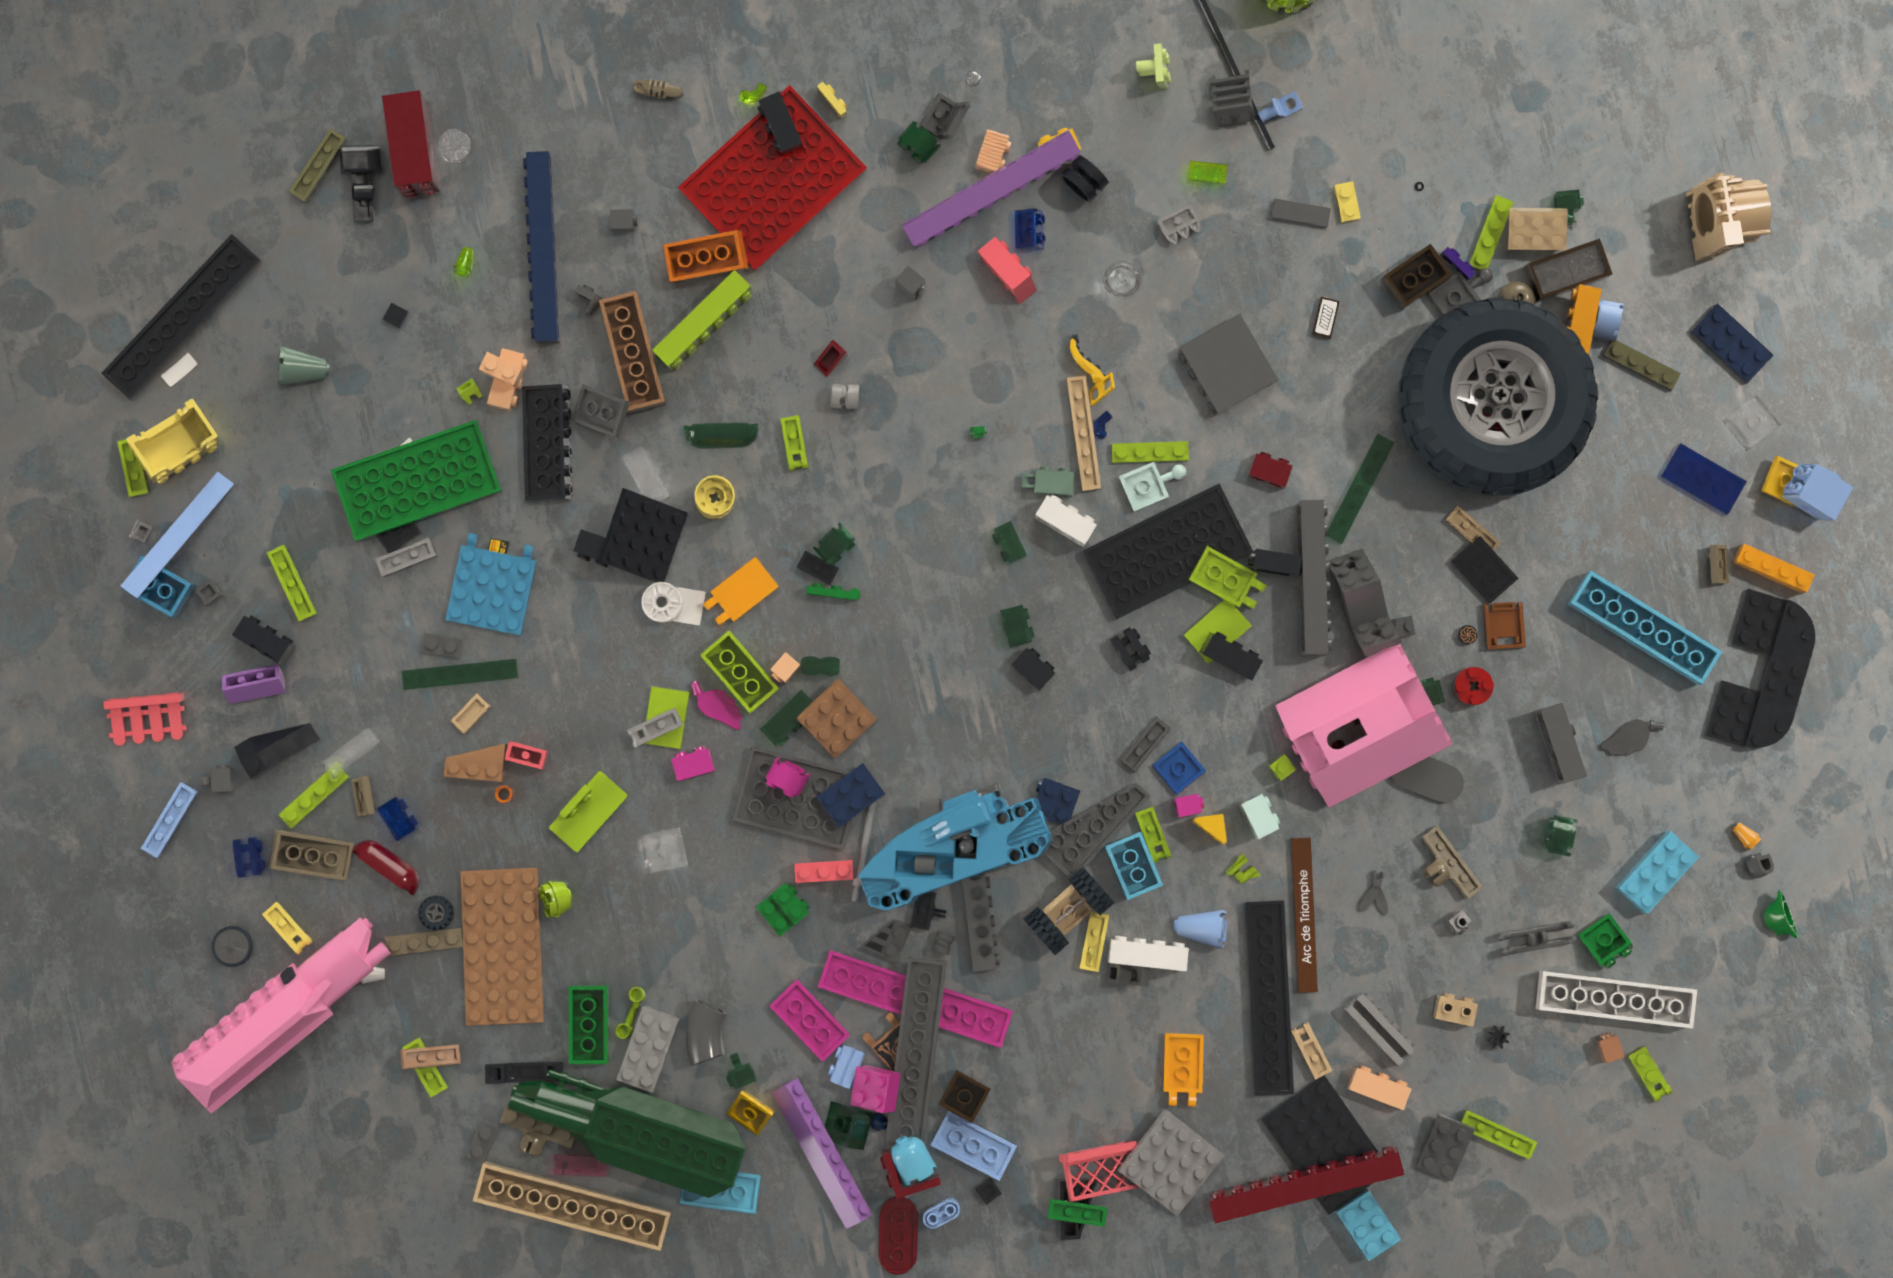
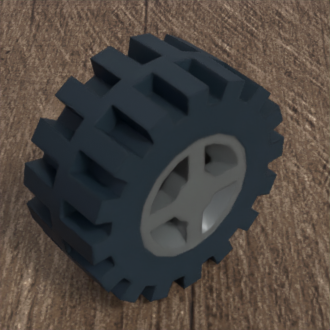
M435 895L426 898L418 909L420 922L430 930L444 929L453 920V905L443 896Z

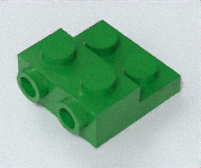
M787 883L783 884L756 906L779 937L810 913L808 911L810 906L804 899L800 901L796 896L798 893L796 888L792 884L788 885Z
M1610 913L1578 934V938L1601 969L1604 967L1607 969L1611 968L1616 964L1615 960L1620 956L1625 958L1632 952L1633 943Z

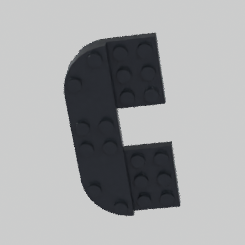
M1747 589L1732 644L1769 655V661L1760 691L1721 681L1705 736L1745 748H1762L1775 744L1789 731L1795 716L1816 638L1813 621L1799 604L1788 599L1785 600Z

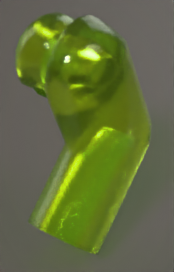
M759 82L754 91L742 90L739 96L745 103L757 102L766 91L767 86Z

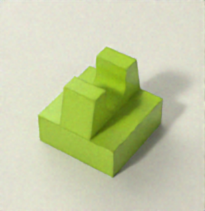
M473 378L456 388L462 399L469 405L473 403L470 399L472 394H476L478 398L482 397Z

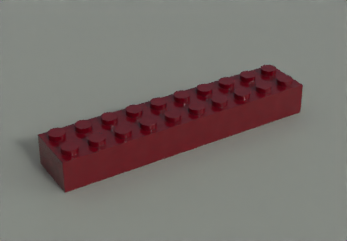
M1393 1145L1382 1148V1151L1376 1153L1374 1150H1370L1357 1158L1355 1155L1347 1156L1341 1162L1331 1160L1326 1162L1325 1166L1318 1167V1165L1306 1167V1171H1289L1288 1175L1280 1177V1174L1273 1175L1267 1181L1262 1182L1261 1179L1250 1182V1185L1244 1187L1242 1184H1238L1225 1192L1224 1189L1215 1190L1209 1197L1214 1222L1216 1224L1403 1176L1405 1173L1398 1147L1394 1148Z

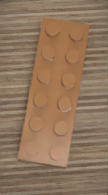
M637 291L599 300L625 400L630 401L628 413L631 414L665 405L666 401Z

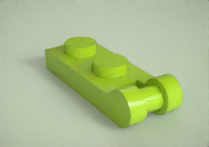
M799 415L780 418L789 470L795 471V468L801 467L803 469L809 468ZM800 454L801 460L794 461L793 456Z
M1153 806L1136 812L1135 816L1153 862L1157 863L1159 859L1172 857ZM1161 845L1163 850L1156 852L1154 847Z
M1645 1046L1627 1055L1655 1102L1660 1101L1664 1095L1668 1096L1673 1093ZM1659 1083L1662 1088L1656 1091L1654 1086Z

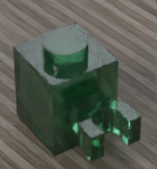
M1579 189L1557 191L1553 195L1555 208L1567 209V226L1573 225L1575 223L1573 212H1578L1581 206L1584 205L1583 195H1580Z
M738 1052L730 1055L735 1067L729 1070V1075L726 1076L730 1087L734 1086L736 1090L757 1081L750 1062L742 1065Z

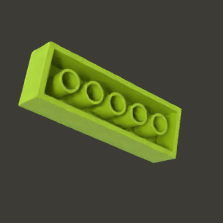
M734 270L652 350L655 356L670 371L673 369L678 370L684 363L683 359L687 356L691 357L698 350L696 347L701 342L704 344L710 339V333L714 329L719 330L725 324L724 320L728 316L732 317L739 310L737 307L742 302L745 304L751 299V293L753 292L751 286Z

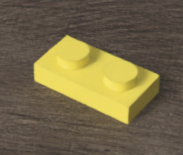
M821 82L817 86V90L841 119L847 115V105L841 98L838 100L834 96L835 91L829 84L825 85L824 82Z
M1354 182L1334 185L1341 223L1360 220L1361 216Z

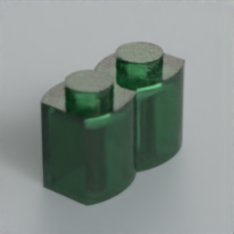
M1023 605L1000 610L1009 648L1031 643V638L1035 636L1032 626L1028 627L1027 619H1030L1028 609L1023 608Z
M814 656L804 657L801 659V673L806 676H818L820 674L828 677L840 675V659L836 657H824L822 659Z

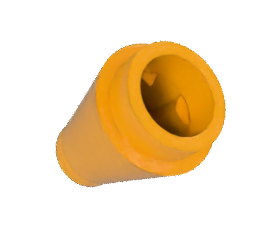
M1741 822L1732 830L1744 847H1748L1750 850L1761 841L1758 833Z

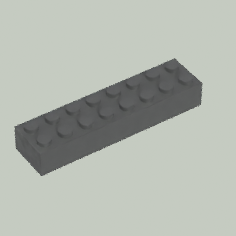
M1300 500L1297 503L1298 555L1302 556L1299 573L1301 656H1325L1332 650V641L1328 639V632L1331 631V620L1327 619V613L1331 610L1330 600H1327V594L1330 593V582L1326 581V575L1329 573V562H1326V555L1329 554V544L1325 543V537L1328 535V524H1325L1324 521L1325 516L1328 514L1327 504H1324V500Z

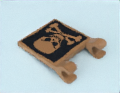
M888 1012L885 1017L893 1025L888 1032L878 1041H875L868 1032L862 1037L890 1070L894 1071L900 1021L892 1012Z

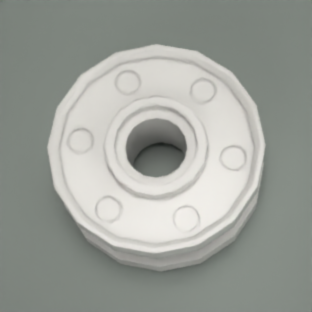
M654 583L645 590L642 596L643 611L655 622H671L682 611V595L670 583ZM664 597L667 599V605L661 608L658 606V600Z

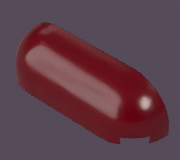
M365 840L358 843L351 851L360 860L402 890H406L413 896L417 892L420 879L416 869L381 843L374 840Z

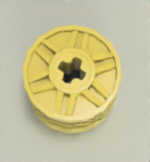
M717 475L708 476L696 486L694 494L695 507L705 518L712 520L721 519L727 516L733 509L735 501L734 488L724 477ZM717 495L719 502L715 501L712 503L710 496L714 497Z

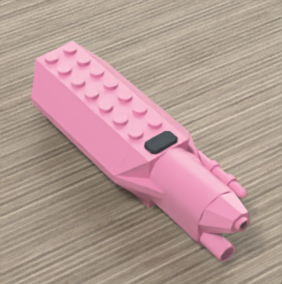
M359 918L298 967L292 963L275 978L269 979L259 991L253 992L246 1002L237 1005L230 1015L224 1016L214 1028H209L198 1041H193L187 1050L174 1057L171 1063L176 1078L211 1114L331 1017L333 1012L330 1006L374 971L373 968L391 954L382 942L368 952L372 935L371 928L373 927L371 922L367 918Z

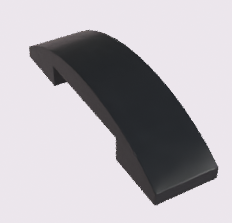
M563 1062L485 1064V1084L532 1081L555 1082L558 1080L547 1077L546 1072L553 1070L562 1073Z

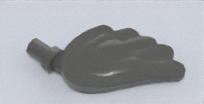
M1640 719L1632 720L1603 742L1600 747L1602 750H1608L1610 755H1631L1635 750H1643L1648 742L1650 731L1663 730L1664 723L1654 722V720H1650V722H1644Z

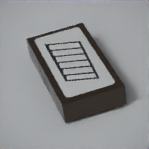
M1325 297L1320 298L1312 335L1331 339L1340 301Z

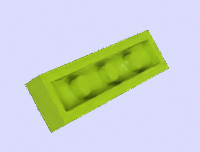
M1498 195L1495 196L1469 262L1474 269L1480 271L1483 268L1489 267L1509 216V208H1512L1514 201Z
M1188 441L1112 444V463L1189 461Z
M282 545L267 552L298 621L302 622L316 615L317 612L286 546Z
M335 763L278 815L293 829L350 777Z
M1465 1110L1461 1119L1462 1123L1475 1128L1474 1135L1529 1160L1538 1143L1468 1110Z

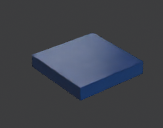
M1182 741L1152 765L1175 795H1178L1206 772Z

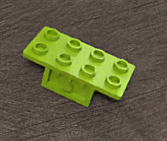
M599 771L560 811V815L549 826V829L575 852H579L624 802L628 795L602 771Z

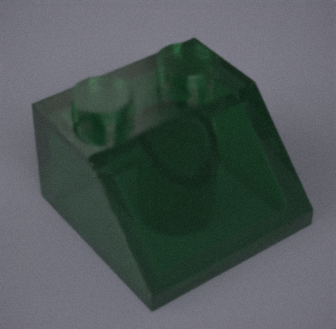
M831 1101L825 1129L833 1143L847 1148L864 1150L873 1112Z

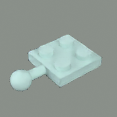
M1152 462L1119 476V480L1131 508L1135 512L1169 498L1163 483L1174 478L1181 480L1186 476L1187 471L1183 465H1175L1171 472L1160 476L1155 463Z

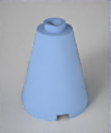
M1218 910L1179 916L1178 920L1174 921V931H1177L1178 936L1223 949L1224 945L1221 943L1226 942L1227 920H1224L1223 915H1227V911Z

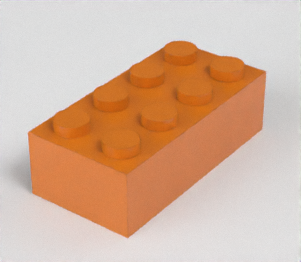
M739 230L663 244L669 280L673 283L733 272L734 270L748 269L742 231Z

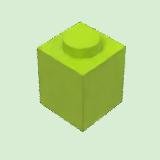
M1285 754L1268 766L1279 781H1282L1296 770Z

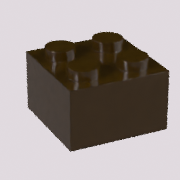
M957 1069L938 1105L973 1123L991 1087Z

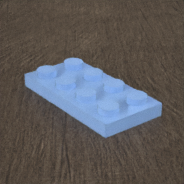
M949 1110L931 1143V1146L999 1181L1017 1145L967 1121Z

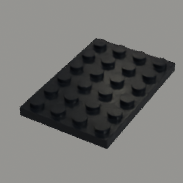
M1325 1075L1313 1081L1261 1118L1299 1172L1306 1171V1167L1318 1165V1167L1325 1166V1163L1331 1160L1341 1162L1344 1161L1345 1157L1355 1155L1357 1158L1370 1150H1374L1375 1153L1378 1152ZM1372 1184L1317 1197V1200L1329 1215Z

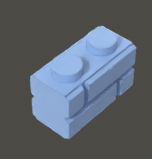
M846 1044L842 1048L838 1047L835 1058L838 1060L835 1066L831 1065L827 1075L830 1076L829 1081L851 1090L856 1067L861 1065L865 1052Z

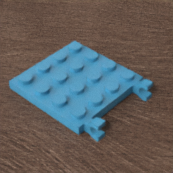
M469 533L467 546L461 545L445 620L521 636L537 564L536 560H532L534 546L525 544L524 556L522 558L476 548L478 535Z

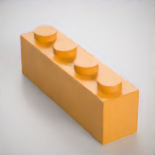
M1579 284L1576 289L1573 288L1571 293L1573 305L1572 308L1569 307L1567 319H1569V324L1566 327L1572 329L1577 334L1585 352L1589 354L1602 289Z
M1746 544L1739 545L1732 561L1735 565L1802 594L1808 592L1815 576L1813 573Z

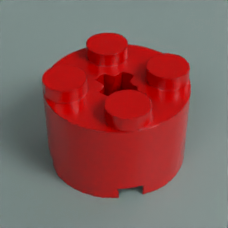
M1469 667L1461 670L1456 674L1452 683L1454 697L1458 702L1467 706L1483 704L1491 697L1494 688V682L1490 674L1479 667ZM1469 683H1475L1476 690H1470L1471 686Z

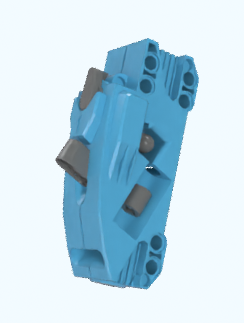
M999 782L945 801L943 811H941L940 798L921 797L919 823L894 837L858 874L869 906L882 910L896 909L915 902L921 895L960 882L968 877L971 878L1010 863L1021 864L1043 856L1053 843V839L1038 798H1031L1008 806L1007 801L1000 797L1003 796ZM1021 807H1023L1026 811L1023 817L1019 815V809ZM1002 814L1007 816V821L1004 824L1001 822ZM1033 844H1037L1039 847L1037 854H1034L1032 851ZM1016 850L1020 852V859L1018 861L1014 858ZM960 851L965 854L976 852V858L959 857ZM906 890L910 892L909 899L905 896ZM888 897L892 899L891 906L887 902Z

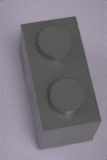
M907 266L896 279V286L914 300L916 297L920 298L925 293L926 280L911 267Z

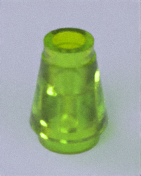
M463 247L453 266L455 268L454 273L457 275L468 277L469 273H472L474 252L472 248Z

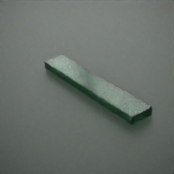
M1379 434L1376 435L1328 528L1327 537L1343 544L1394 444L1393 441Z
M517 659L402 671L403 690L519 678Z

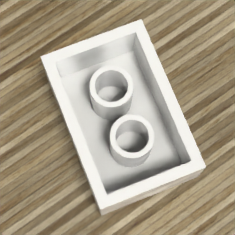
M1047 495L1034 519L1084 548L1097 526L1094 523L1095 520L1086 514L1084 517L1078 514L1079 510L1071 505L1066 507L1061 504L1062 500L1054 495L1051 497Z

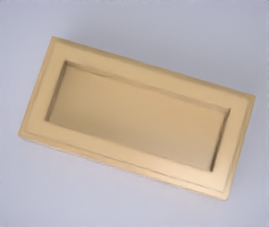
M476 693L451 719V722L463 734H466L491 706Z

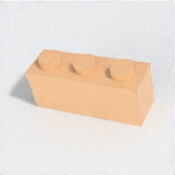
M502 348L500 358L526 371L528 360L525 354ZM494 378L487 404L492 407L512 411V407L515 408L517 405L518 396H516L517 389H521L523 378L520 379L517 388Z
M1363 1065L1360 1068H1354L1347 1089L1404 1110L1411 1092V1088L1407 1087V1082L1399 1079L1396 1082L1389 1080V1075L1381 1072L1375 1075L1371 1073L1372 1069Z

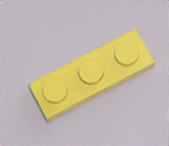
M1096 912L1090 913L1080 969L1099 972L1109 915L1102 914L1100 916Z

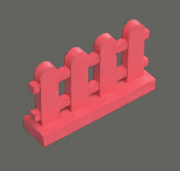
M184 692L107 699L103 703L104 710L110 709V713H107V719L111 718L112 732L109 733V738H113L114 743L118 746L126 742V736H132L133 741L137 744L144 742L145 734H152V739L156 742L164 739L165 732H171V736L175 740L181 739L184 735L183 731L187 730V726L182 724L181 711L185 709L184 706H180V702L185 700ZM167 703L168 707L161 708V704ZM148 705V709L142 710V706ZM129 707V711L123 712V708ZM162 713L169 714L170 727H163ZM149 714L151 729H144L143 715ZM130 716L131 731H125L124 717Z

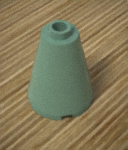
M280 347L277 384L285 385L325 379V375H329L330 364H326V359L290 348Z

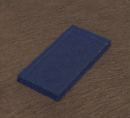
M1682 443L1678 445L1660 476L1726 515L1729 514L1747 482Z

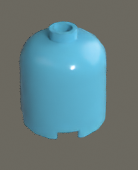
M902 1136L898 1138L890 1151L897 1175L903 1186L911 1185L910 1181L918 1179L919 1182L934 1173L933 1169L937 1168L925 1144L917 1137L907 1138Z

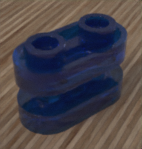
M257 837L248 838V844H243L242 839L233 840V853L238 878L247 877V871L252 870L253 876L262 875V871L265 870V861L261 859L260 854L263 851L262 841L258 840ZM249 851L250 863H246L245 852Z

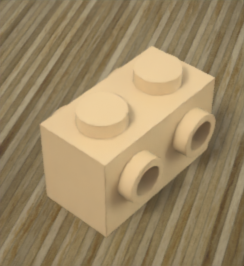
M1443 993V996L1437 995L1433 1018L1474 1027L1478 1004L1473 1003L1474 999L1462 997V1000L1454 999L1455 995ZM1446 1004H1448L1447 1010L1444 1009ZM1465 1008H1467L1466 1014L1463 1013Z

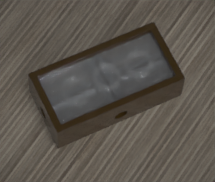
M1600 238L1530 262L1524 266L1531 287L1535 292L1537 302L1573 290V288L1576 289L1579 284L1589 285L1613 275Z

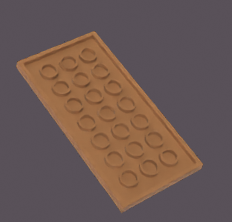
M538 868L461 871L466 1026L544 1022Z

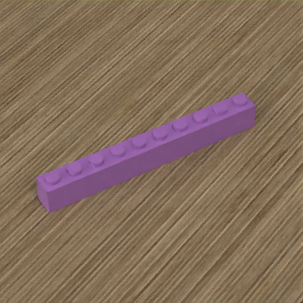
M1067 130L904 222L902 226L913 246H923L930 237H938L945 233L944 229L950 226L952 228L962 223V219L974 217L978 214V210L983 207L985 209L990 208L997 199H1006L1012 195L1011 192L1017 188L1021 190L1027 187V182L1043 178L1045 176L1044 173L1050 169L1051 171L1059 169L1062 166L1061 163L1066 160L1068 162L1075 160L1081 151L1070 131Z

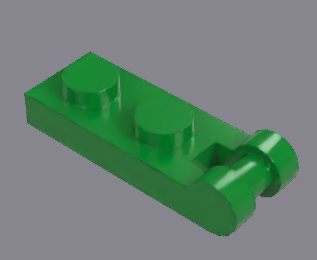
M812 583V586H807L806 591L807 595L857 601L861 597V593L857 588L845 591L842 590L841 586L831 585V589L823 588V584Z

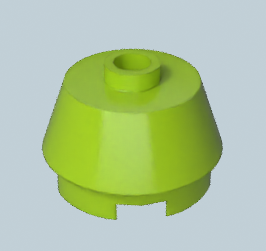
M546 881L545 884L539 887L540 900H543L546 908L544 912L548 918H558L571 909L572 894L564 882Z

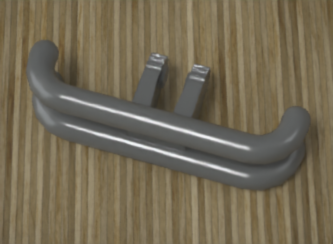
M1565 921L1502 932L1498 935V939L1501 941L1527 936L1528 944L1503 948L1501 954L1507 956L1575 944L1577 938L1574 936L1548 940L1546 933L1572 929L1574 923L1572 921Z

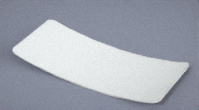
M187 353L175 365L163 373L161 377L171 387L197 365V362Z

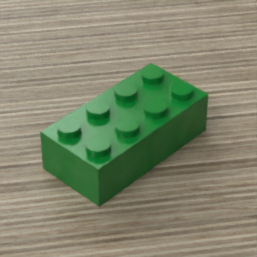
M609 985L569 986V1064L610 1063Z

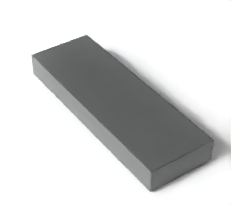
M1274 199L1271 218L1327 228L1331 208Z
M1156 716L1120 761L1135 773L1171 728Z

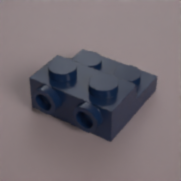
M1044 778L1043 781L1039 780L1036 791L1039 792L1037 798L1046 820L1061 825L1071 819L1080 790Z

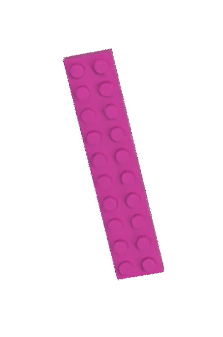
M830 950L818 987L901 1015L906 975ZM944 988L939 1027L1001 1048L1013 1011Z

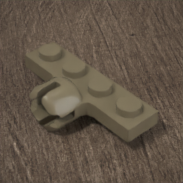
M1438 825L1421 837L1435 857V861L1424 869L1426 878L1436 874L1429 881L1433 886H1441L1451 879L1466 900L1483 888Z
M506 1104L500 1122L523 1131L524 1135L519 1145L521 1151L533 1156H540L547 1141H552L570 1149L573 1148L576 1139L568 1131L529 1119V1116L508 1110L509 1104Z

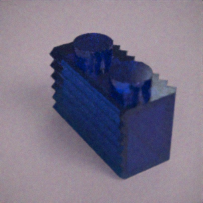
M394 797L377 808V811L395 840L399 842L417 831L418 827L416 825L419 823L413 814L410 816L406 810L409 808L403 798Z

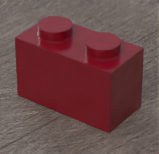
M1265 452L1256 453L1248 477L1284 489L1293 465L1289 464L1290 461L1283 458L1273 459L1271 458L1272 455Z

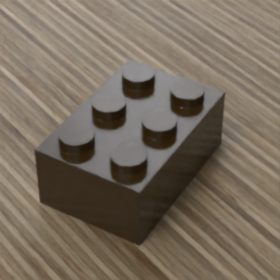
M1429 244L1384 275L1381 280L1401 309L1404 310L1448 280L1452 273L1434 247Z

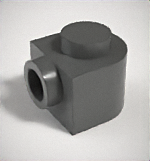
M1761 853L1750 856L1751 860L1746 862L1750 873L1755 878L1766 876L1774 870L1770 854L1762 856Z
M1459 910L1444 923L1454 935L1457 933L1461 935L1468 930L1467 925L1472 921L1463 910Z

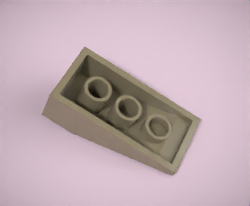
M274 829L267 867L275 870L347 881L352 857L351 851L353 850L354 843Z

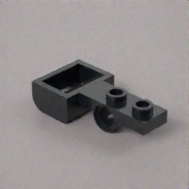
M340 145L341 175H351L354 222H373L374 190L371 183V175H379L382 170L380 146Z

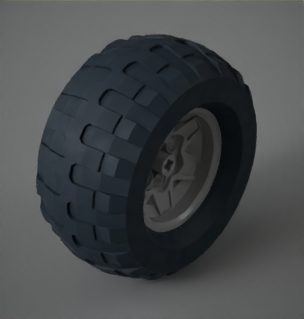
M1499 297L1487 298L1485 300L1464 303L1442 315L1415 342L1405 360L1399 381V415L1411 448L1424 461L1425 466L1432 473L1440 476L1458 489L1478 493L1479 495H1517L1548 483L1565 471L1576 457L1579 456L1596 421L1599 395L1598 384L1595 381L1593 362L1581 345V340L1555 314L1548 310H1542L1539 307L1533 306V303L1523 300H1510ZM1498 362L1507 363L1509 365L1505 369H1502ZM1476 369L1478 380L1467 381L1469 375ZM1486 375L1494 377V384L1486 382ZM1506 377L1513 379V386L1505 384ZM1526 379H1528L1531 387L1524 385ZM1476 390L1481 391L1483 399L1475 398L1474 392ZM1499 393L1502 399L1498 400L1499 398L1495 394ZM1513 395L1521 397V404H1516L1513 401ZM1464 402L1475 406L1472 416L1467 412ZM1483 408H1488L1491 411L1490 417H1485L1482 414ZM1502 410L1509 411V419H1504L1502 417ZM1531 410L1527 419L1523 421L1521 411ZM1497 422L1504 431L1498 432L1488 429Z

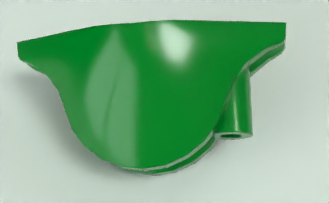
M1781 889L1777 893L1776 900L1765 911V923L1771 930L1776 932L1777 936L1789 934L1794 938H1798L1797 928Z

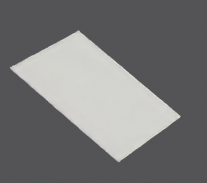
M677 587L682 595L683 607L679 616L673 621L700 626L706 592Z

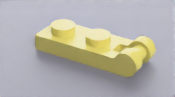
M275 902L262 914L298 955L306 945L309 946L313 942L279 902ZM297 935L301 938L298 943L293 940Z

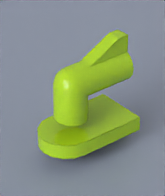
M1242 853L1226 870L1228 876L1234 874L1240 883H1245L1249 879L1260 876V873L1253 865L1245 872L1239 869L1248 861Z

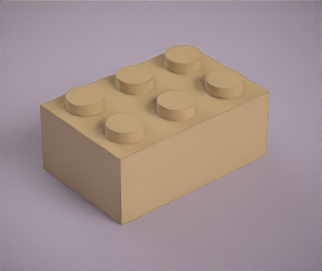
M1509 208L1508 249L1566 250L1568 210L1564 208Z

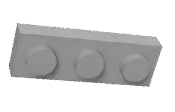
M427 538L375 560L381 576L385 577L436 557V553L430 538Z

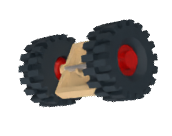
M1083 867L1068 879L1072 885L1047 905L1043 912L1037 906L1023 919L1054 955L1069 944V941L1064 936L1088 916L1093 909L1101 916L1114 904L1109 895Z

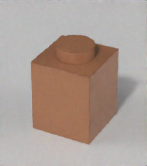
M1609 1032L1600 1035L1601 1039L1596 1040L1604 1063L1625 1058L1618 1035H1612Z

